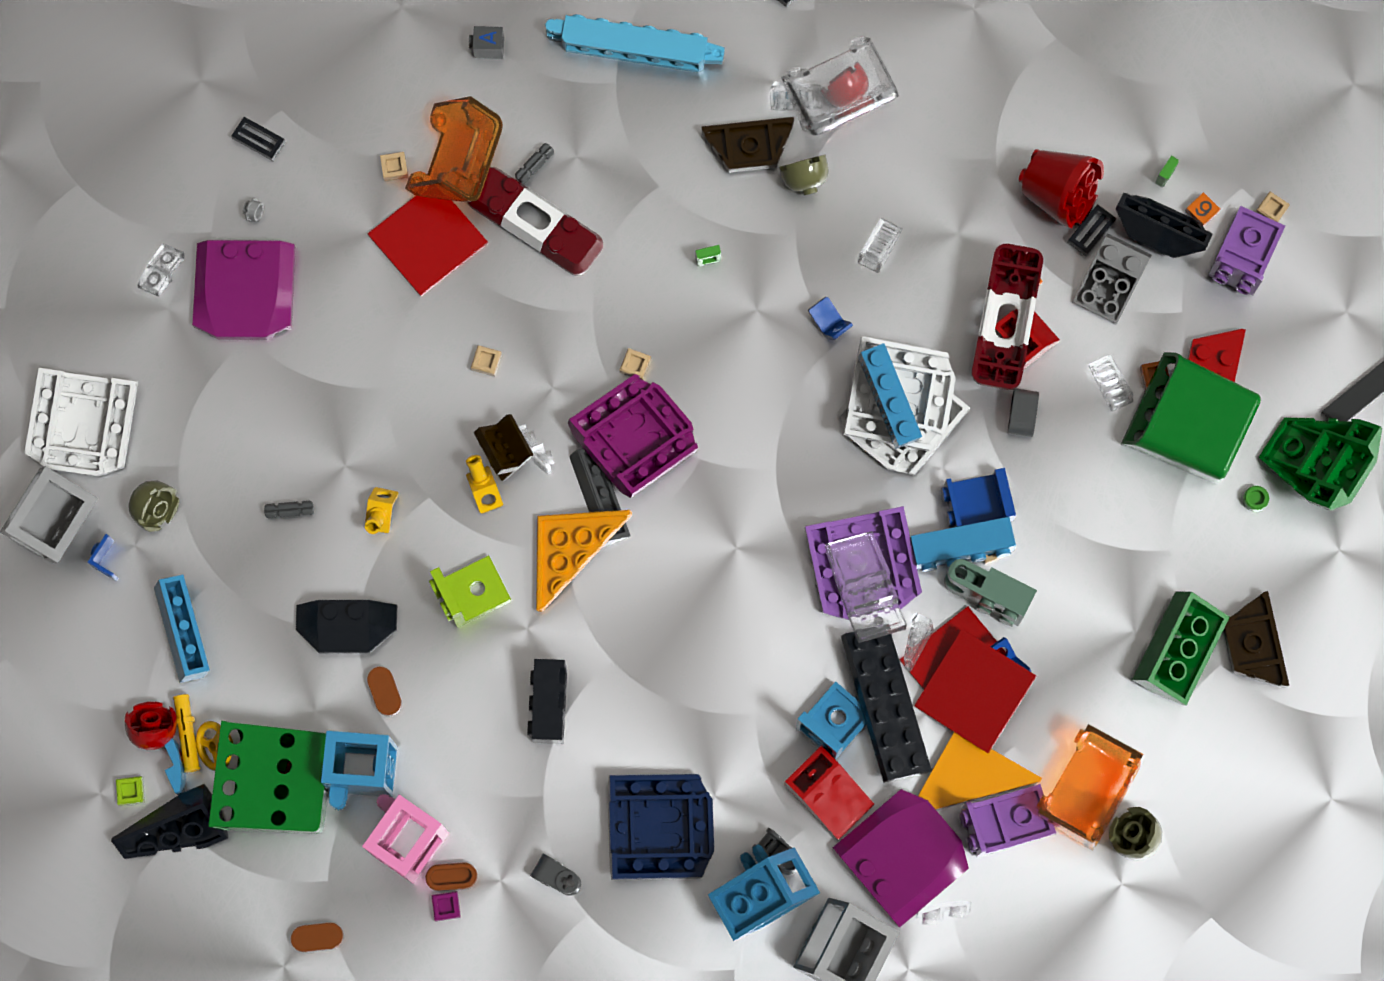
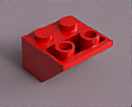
M1017 309L1011 311L996 323L995 332L998 337L1008 339L1014 335L1018 318ZM1035 311L1023 370L1060 341Z

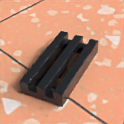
M243 117L231 135L233 140L271 161L275 160V155L279 154L281 146H284L286 143L285 139L246 117ZM247 125L248 127L256 130L257 132L276 141V144L274 145L268 142L267 140L259 137L258 135L248 131L244 128V126ZM240 133L244 134L245 136H247V137L253 139L254 141H256V142H258V143L264 145L265 147L271 149V151H268V150H266V149L260 147L259 145H257V144L251 142L250 140H248V139L242 137V136L239 135V134H240Z
M1097 204L1068 239L1067 243L1074 245L1076 250L1082 251L1083 255L1087 257L1117 218ZM1098 212L1102 214L1081 241L1076 240ZM1105 218L1109 219L1088 247L1084 246Z

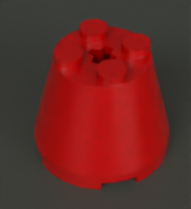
M1036 149L1031 156L1027 169L1024 168L1021 171L1019 182L1022 183V193L1025 197L1060 224L1072 229L1075 223L1081 224L1092 210L1098 197L1095 194L1098 187V179L1102 180L1104 177V165L1101 160L1092 156Z

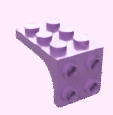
M1240 206L1208 276L1212 277L1219 284H1228L1235 287L1236 291L1241 294L1253 296L1263 281V274L1285 225Z
M1041 784L980 802H965L961 808V813H959L962 827H967L969 832L967 843L970 852H975L977 858L1056 834Z

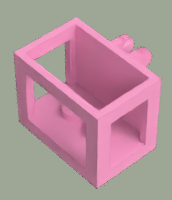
M382 794L378 797L376 803L385 812V815L362 847L379 861L414 884L449 832L440 822L401 795L394 799L387 794ZM412 819L425 828V830L404 858L390 846L408 820Z

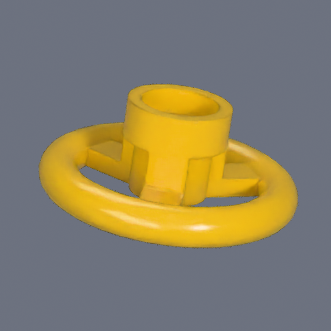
M207 721L197 731L196 746L202 762L209 769L215 771L221 725L214 721ZM213 729L217 733L214 738L209 739L204 736L206 730ZM229 735V740L233 743L232 737ZM204 746L212 753L214 762L208 757ZM232 755L226 759V766L229 765Z

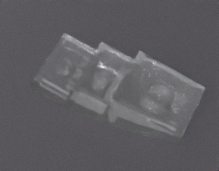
M873 532L825 544L832 573L858 643L906 630L907 623L898 605L899 598L890 580V570Z

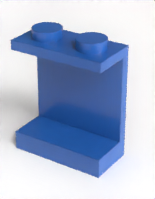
M1005 468L995 469L992 475L952 482L951 478L946 479L944 487L941 488L943 501L948 502L950 511H947L949 526L959 527L1010 517V521H1014L1016 517Z

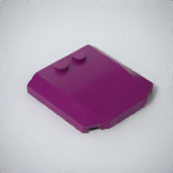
M206 240L197 243L193 327L210 334V336L218 340H268L275 337L274 334L285 329H292L295 244L284 241Z
M637 374L625 380L568 421L574 438L617 489L629 498L646 488L698 449L693 436L692 422L660 385L654 382L650 384L641 380Z
M902 789L832 847L899 927L903 926L969 869L963 843L959 836L928 800Z

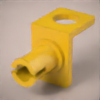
M479 455L468 457L466 464L469 467L470 473H467L466 477L480 513L503 506L490 467H484ZM487 494L495 496V500L491 504H483L481 500Z
M378 487L373 489L368 498L365 530L368 533H389L392 508L398 497L397 491ZM382 494H383V495H388V496H390V497H389V498H381V497H379V496H377V495H382Z

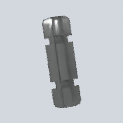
M544 143L539 148L540 151L535 152L523 165L524 168H520L515 173V178L520 183L525 184L530 179L529 176L534 175L546 162L545 160L554 154V149L549 144Z
M310 500L302 501V503L296 501L278 503V505H275V503L266 504L264 513L266 518H276L277 515L280 517L300 516L302 513L303 515H312L314 513V504Z

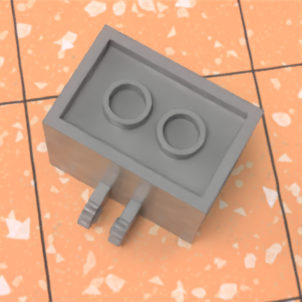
M42 467L34 476L0 530V533L50 563H58L98 498L50 468Z
M828 898L816 923L812 927L809 937L805 940V945L793 968L816 981H876L900 932L851 903Z

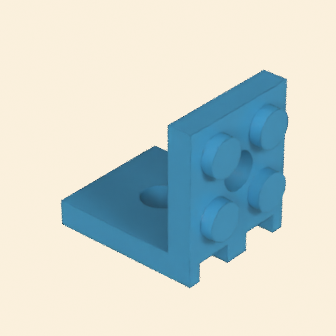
M837 682L829 688L808 713L804 711L796 723L798 731L804 733L816 747L822 746L835 760L866 726L860 702ZM835 711H841L844 713L846 720L842 724H835L831 720V714Z

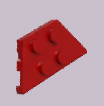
M1246 329L1193 339L1188 360L1235 382Z

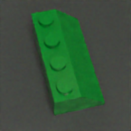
M1175 591L1132 680L1152 693L1187 706L1230 616L1192 591Z

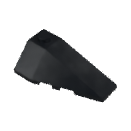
M202 784L176 796L114 836L111 842L123 858L128 859L155 855L157 851L172 849V852H180L185 847L207 848L228 839L227 830L209 827L212 793L205 784Z

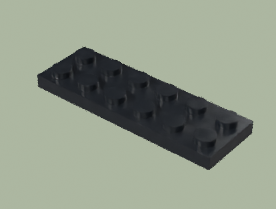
M889 625L845 633L841 636L883 783L932 771Z

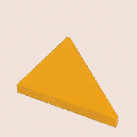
M631 510L537 516L536 610L538 612H543L625 524L632 516Z
M954 732L918 796L928 800L938 810L951 805L1040 783L1042 778L992 749L989 754Z

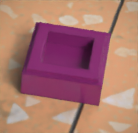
M457 891L431 895L435 922L461 918Z

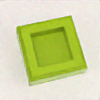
M142 776L116 779L117 805L145 803Z

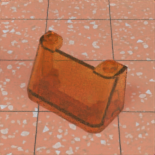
M471 96L434 103L430 115V123L441 136L428 174L421 171L413 172L408 178L405 189L416 196L459 202L476 201L481 195L502 132V120L498 114Z
M1088 724L1085 730L1080 729L1074 739V743L1077 744L1076 751L1052 793H1049L1048 796L1042 795L1036 809L1039 810L1038 815L1085 847L1094 850L1142 765L1144 754Z

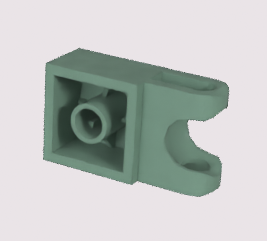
M957 559L952 562L944 580L946 589L951 593L977 606V610L986 615L992 613L1000 617L999 620L1002 623L1011 627L1013 625L1019 626L1037 592L1036 589L992 567L990 571H987L964 559Z

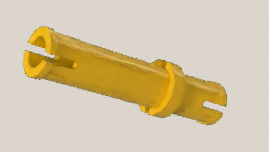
M177 695L173 697L177 715L176 726H178L184 772H196L201 769L199 767L193 728L195 718L191 715L189 695Z

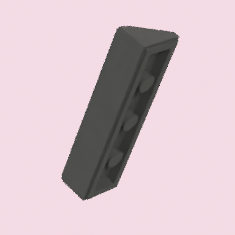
M1384 361L1326 407L1322 413L1328 419L1337 418L1338 421H1350L1384 393Z
M584 448L574 451L570 455V460L589 512L621 510L610 479ZM626 522L604 546L631 537Z

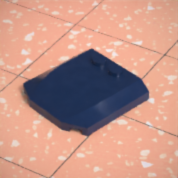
M610 775L608 779V818L611 880L702 878L714 853L713 799L705 789L700 775Z

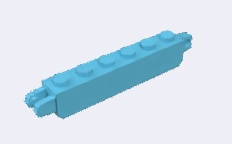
M578 14L566 15L565 20L550 19L545 24L547 37L551 40L562 41L563 48L566 52L691 72H700L704 69V64H722L724 59L725 47L708 43V37H704L699 33L683 34L674 29L666 31L657 30L653 26L638 27L628 22H609L603 18L593 20Z

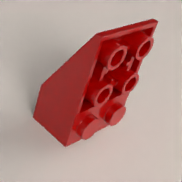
M822 746L784 782V786L837 840L875 805L845 769Z

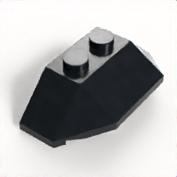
M1123 193L1115 208L1129 238L1172 258L1205 251L1213 235L1193 218L1147 197L1131 196L1128 193Z
M315 600L296 605V631L319 654L371 653L397 631L398 606L373 600Z

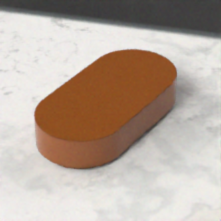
M376 667L369 672L367 677L374 702L382 715L394 716L402 707V700L395 680L387 668Z
M469 863L438 864L428 869L425 879L427 885L434 891L469 889L476 884L478 874L474 866Z
M335 923L299 926L291 935L293 947L300 952L336 949L342 944L344 939L343 930Z

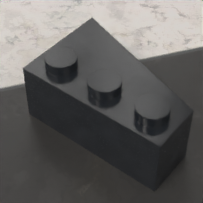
M534 659V670H531L530 685L533 686V695L529 696V711L533 712L532 721H528L527 735L532 736L533 743L564 744L567 689L565 660Z

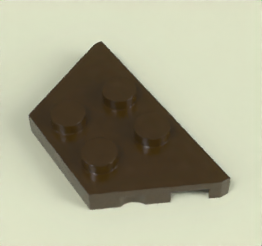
M794 117L702 126V134L729 173L777 168L793 128Z
M1265 591L1232 615L1223 630L1232 672L1287 688L1290 686L1269 593Z

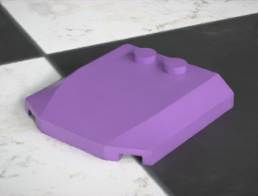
M904 506L805 526L822 612L824 614L846 620L901 610L922 593Z

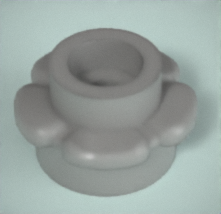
M257 198L246 201L243 206V214L246 220L258 221L262 216L264 205Z

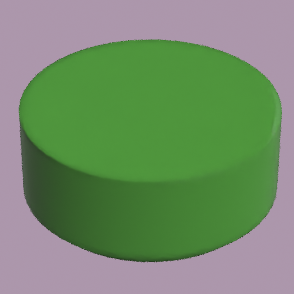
M1252 486L1243 495L1244 506L1253 512L1263 510L1269 503V494L1261 486Z

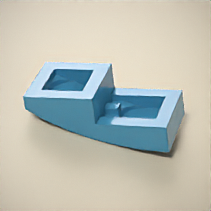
M172 738L164 746L174 766L166 769L165 773L175 794L180 795L185 792L186 773L184 772L181 749L178 742Z

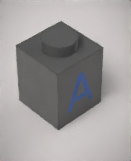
M474 26L473 35H469V49H473L475 58L503 59V27Z

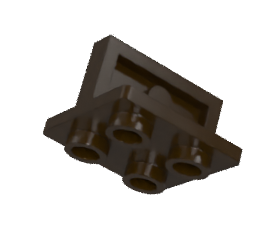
M512 414L506 415L497 424L479 427L473 432L491 467L501 481L507 480L533 457V452Z

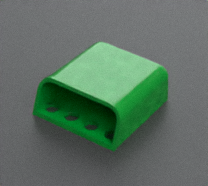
M1164 352L1121 444L1132 447L1211 482L1219 483L1226 477L1261 403V397L1259 394L1182 357L1178 353ZM1169 364H1175L1169 377L1165 371L1166 367ZM1165 386L1160 399H1158L1155 395L1156 388ZM1153 408L1152 416L1147 421L1144 415L1145 411ZM1140 430L1144 431L1142 436L1135 441L1134 434Z
M221 721L209 827L221 830L303 834L321 833L325 825L328 789L321 783L326 733ZM234 729L238 731L240 736V743L233 744L229 740V734ZM231 755H237V768L233 770L227 768L226 759ZM290 761L292 763L290 771L286 774L280 773L279 771L285 772ZM225 782H235L233 795L224 794L223 785ZM229 806L232 808L230 821H223L220 818V811L222 808Z

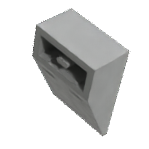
M1107 234L1073 303L1117 324L1152 255Z

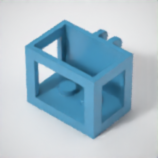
M326 731L321 783L329 790V803L335 810L339 811L346 807L348 794L367 796L387 794L389 797H393L398 746L389 735ZM346 753L376 755L373 758L374 776L344 774Z
M755 845L752 848V853L758 864L755 863L749 853L744 852L740 855V860L746 871L708 894L733 941L761 930L820 894L795 847L769 857L762 846ZM792 861L806 888L792 893L778 868V865Z

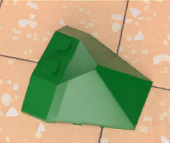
M1284 417L1260 454L1259 459L1309 503L1331 511L1352 503L1374 468L1378 459L1382 427L1361 419L1338 421L1337 418H1329L1328 421H1315L1314 418Z

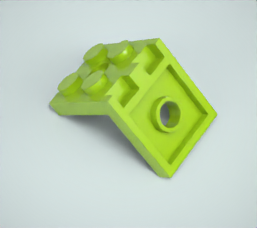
M489 555L446 577L443 576L439 567L430 571L433 579L429 580V583L437 599L443 598L444 601L440 605L448 621L454 620L457 628L512 601ZM476 583H481L485 586L484 593L479 596L471 593V587Z

